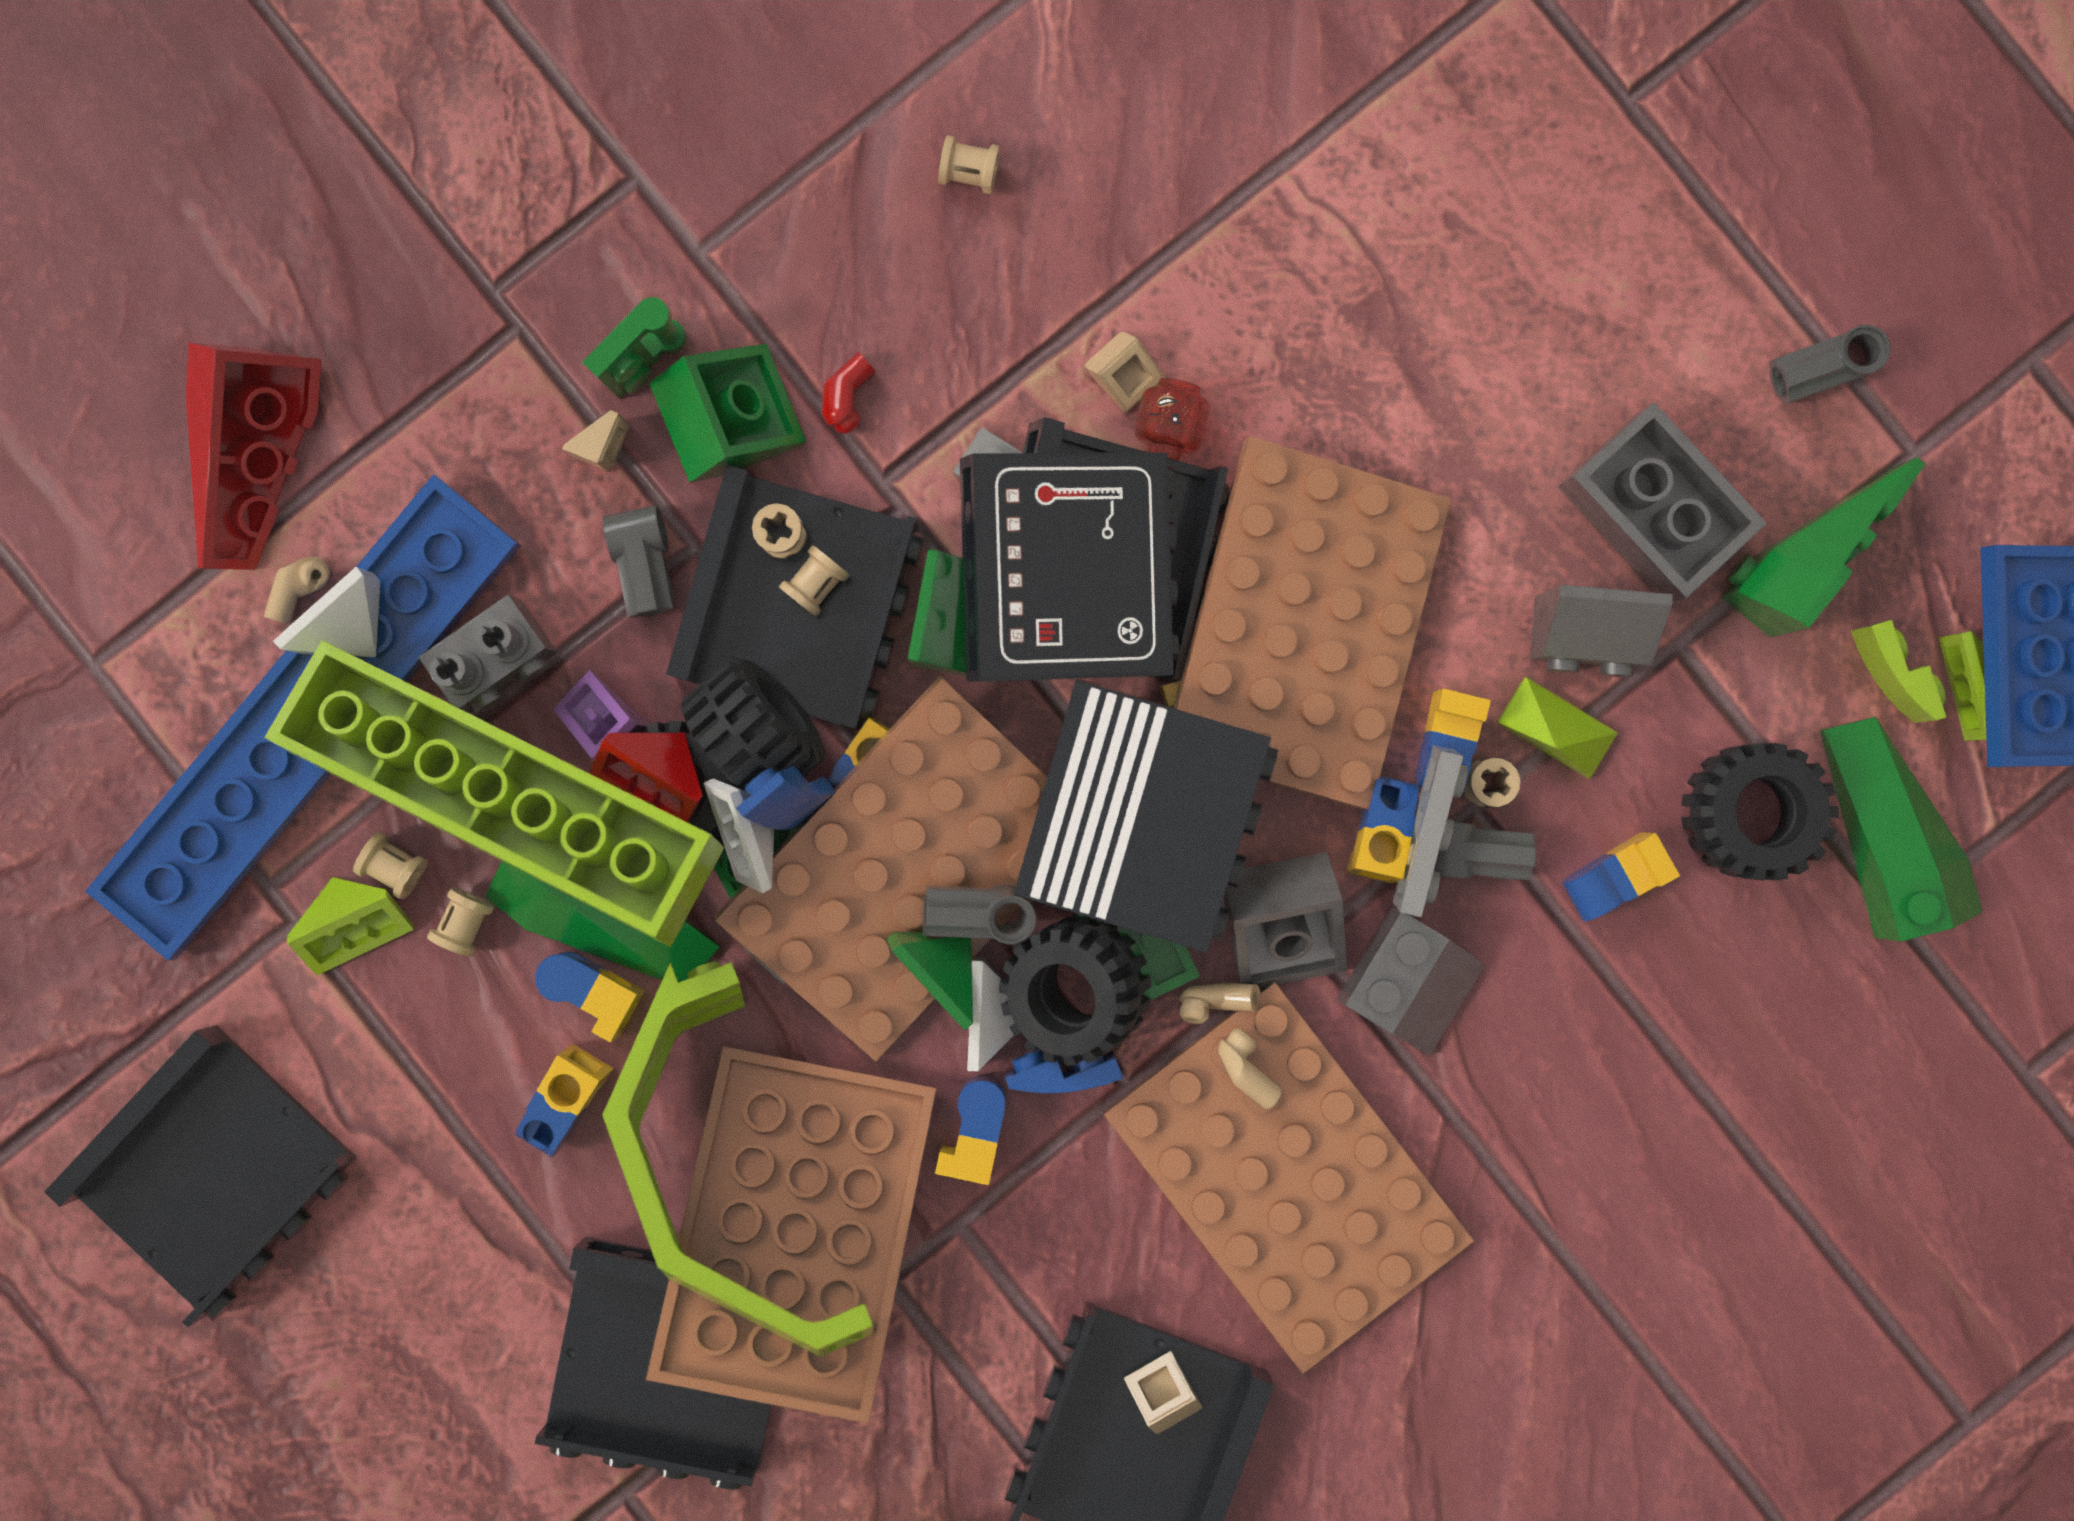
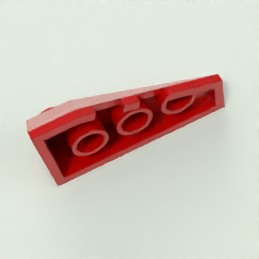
M189 342L186 409L197 562L199 568L256 570L279 512L276 504L287 476H293L299 461L295 458L306 429H312L318 414L322 359L245 347Z

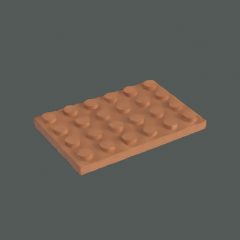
M1253 436L1244 439L1173 708L1263 734V732L1271 734L1269 747L1279 751L1269 782H1264L1361 810H1367L1375 780L1380 778L1451 498Z
M939 676L834 788V795L803 821L773 853L772 889L761 893L743 885L714 916L715 921L876 1062L935 999L892 952L886 938L894 931L923 932V897L926 886L992 888L996 885L1008 884L1016 887L1047 776ZM1012 902L1003 904L995 912L994 921L997 924L1004 925L1016 913L1020 905ZM971 938L972 959L991 938Z
M1275 982L1260 990V1006L1256 1012H1231L1103 1111V1115L1302 1374L1474 1242ZM1240 1028L1256 1042V1050L1246 1059L1282 1089L1279 1100L1269 1109L1262 1108L1234 1086L1218 1054L1221 1039L1226 1040L1233 1029Z
M723 1046L679 1234V1242L684 1255L808 1322H821L865 1303L873 1324V1335L820 1357L669 1279L646 1380L869 1424L936 1088Z

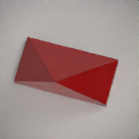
M608 733L602 740L589 772L591 775L687 823H690L702 798V792L685 733Z

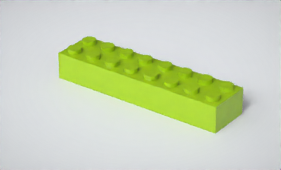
M323 640L320 642L264 737L291 754L669 947L673 944L725 848L711 834Z

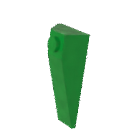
M1916 457L1894 466L1753 557L1749 554L1745 555L1727 575L1726 580L1731 585L1721 598L1770 638L1808 629L1853 571L1846 564L1860 552L1868 549L1877 537V534L1869 529L1873 521L1879 523L1895 510L1925 463Z
M1870 717L1820 730L1874 938L1902 942L1955 928L1982 913L1969 859L1877 718Z
M503 861L484 896L527 931L663 980L670 963L678 983L689 979L687 976L688 972L708 963L721 947V945L687 918L673 944L669 947Z

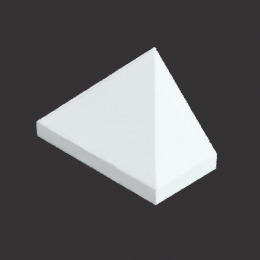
M355 567L273 642L281 650L299 654H314L323 640L353 656L376 657L380 580L374 573Z
M713 778L704 782L703 784L736 881L761 893L772 889L774 829L764 827L744 818L736 809L750 797L749 793Z
M973 957L972 960L973 1024L969 1027L967 1071H979L1014 1036L1009 1027L1015 1022L1011 1015L1004 1016L1001 1004L1008 1000L1007 995L999 993L1000 981L1004 978L985 957Z

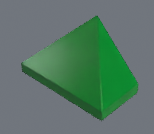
M894 931L886 938L892 952L964 1031L973 1024L971 938L924 936L923 932Z

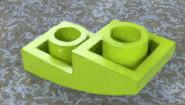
M1892 620L1851 630L1856 647L1865 666L1876 684L1900 712L1913 723L1937 721L1946 718L1943 707L1946 695L1940 679L1932 674L1930 665L1908 669L1905 661L1908 657L1907 643L1902 633L1895 629Z

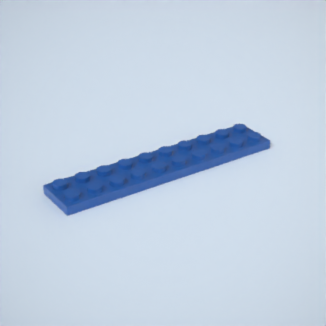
M433 474L356 566L374 573L380 580L376 657H355L408 682L423 664L418 657L447 636L522 545L440 477ZM284 652L85 890L88 895L167 961L175 960L180 956L331 775V773L291 754L264 738L313 654Z

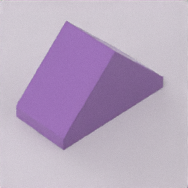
M590 670L553 708L592 760H595L602 740L608 733L642 732L647 729L646 725H648Z

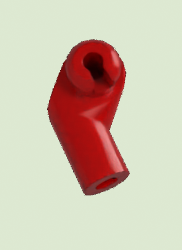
M859 352L828 378L823 386L822 416L827 425H833L834 429L841 434L850 433L858 426L860 414L853 409L854 392L876 373L874 368Z

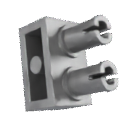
M506 595L418 658L451 705L467 713L475 710L477 715H480L502 702L505 698L502 691L517 680L525 684L545 672L549 668L546 660L556 654L557 650L522 600Z

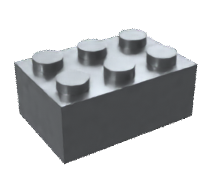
M1655 402L1633 416L1558 486L1656 593L1673 594L1672 603L1686 599L1767 524Z

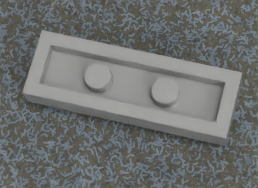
M1437 745L1432 747L1415 813L1416 820L1404 879L1398 881L1393 899L1394 905L1401 913L1422 917L1425 903L1433 904L1438 892L1440 873L1434 871L1439 850L1447 851L1453 834L1454 820L1447 818L1452 798L1461 797L1468 773L1467 766L1461 765L1463 756L1454 749Z

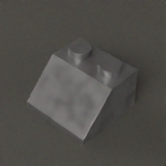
M1559 585L1536 595L1530 660L1546 661V670L1553 672L1578 673L1579 664L1600 666L1599 675L1633 677V669L1650 666L1653 663L1672 607L1673 594Z
M1327 852L1244 868L1238 888L1226 887L1223 903L1224 908L1231 910L1227 925L1239 983L1257 984L1259 988H1265L1273 982L1279 985L1347 971L1343 899Z
M1391 908L1336 1000L1426 1055L1431 1056L1485 964L1450 939L1412 916L1401 913L1398 909Z

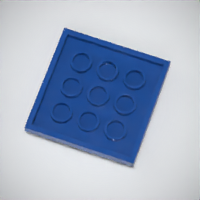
M1992 545L1981 547L1987 767L2074 766V546Z

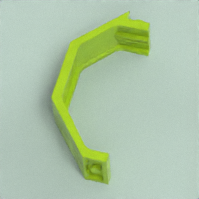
M709 962L700 965L688 972L687 976L689 979L679 983L670 963L602 1114L658 1268L673 1282L820 1357L873 1335V1324L865 1303L827 1320L808 1322L684 1255L641 1139V1123L677 1038L691 1028L746 1006L732 962L720 966L719 962Z

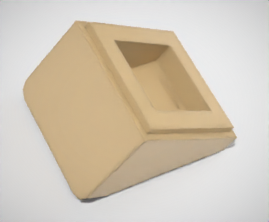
M1126 332L1117 334L1084 365L1088 373L1125 413L1129 412L1166 378L1139 340Z
M610 410L565 443L562 450L578 460L608 472L614 465L630 427L629 423L619 413Z
M1171 1351L1124 1378L1145 1422L1155 1434L1165 1431L1203 1407Z

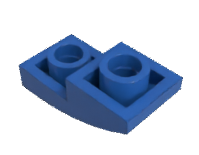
M795 766L778 773L770 767L745 787L750 797L736 809L744 818L764 827L789 830L798 827L834 795L835 790L824 776L808 783Z
M1041 1049L1034 1053L1028 1052L1013 1059L1014 1069L1007 1071L1005 1075L1009 1089L1033 1093L1080 1091L1123 1079L1114 1052L1105 1056L1102 1055L1090 1063H1086L1083 1060L1078 1065L1072 1066V1069L1063 1072L1059 1060L1055 1063L1043 1060L1044 1053Z

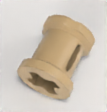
M947 135L941 154L938 184L948 185L950 181L982 187L983 193L991 195L998 170L1000 146L992 144L989 149L961 144L957 143L955 136Z
M778 503L767 505L759 510L754 517L752 525L753 537L758 545L772 557L786 559L791 555L798 554L804 547L807 532L803 527L800 517L787 505ZM785 519L787 527L792 531V535L789 539L780 537L776 544H773L774 538L768 533V528L771 524L780 526Z
M812 545L808 550L810 555L808 560L790 582L783 581L779 588L817 617L821 612L819 607L821 602L839 580L846 581L850 574Z
M1500 758L1474 761L1471 763L1470 774L1463 795L1476 806L1500 807L1507 805L1516 797L1520 790L1518 771L1512 763ZM1496 772L1498 776L1495 778L1494 783L1499 788L1498 792L1483 793L1482 790L1485 788L1486 782L1481 778L1482 773Z
M379 831L370 838L361 850L353 866V872L360 877L365 875L373 877L393 889V896L404 900L416 887L424 874L428 860L422 856L412 857L388 842L389 837Z
M451 887L447 895L450 901L437 929H430L427 938L444 949L471 957L476 950V947L473 945L474 939L485 916L491 915L495 905L468 891Z

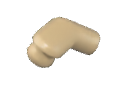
M309 556L280 568L276 573L263 617L291 624L297 600L327 585L330 579V570L325 561L318 557Z
M1229 982L1189 986L1182 992L1179 1001L1182 1002L1179 1014L1186 1022L1202 1024L1209 1018V1009L1256 1012L1260 1006V988L1257 984Z
M1240 1028L1233 1029L1226 1040L1221 1039L1218 1054L1234 1086L1262 1108L1269 1109L1279 1100L1282 1089L1246 1059L1256 1050V1042Z

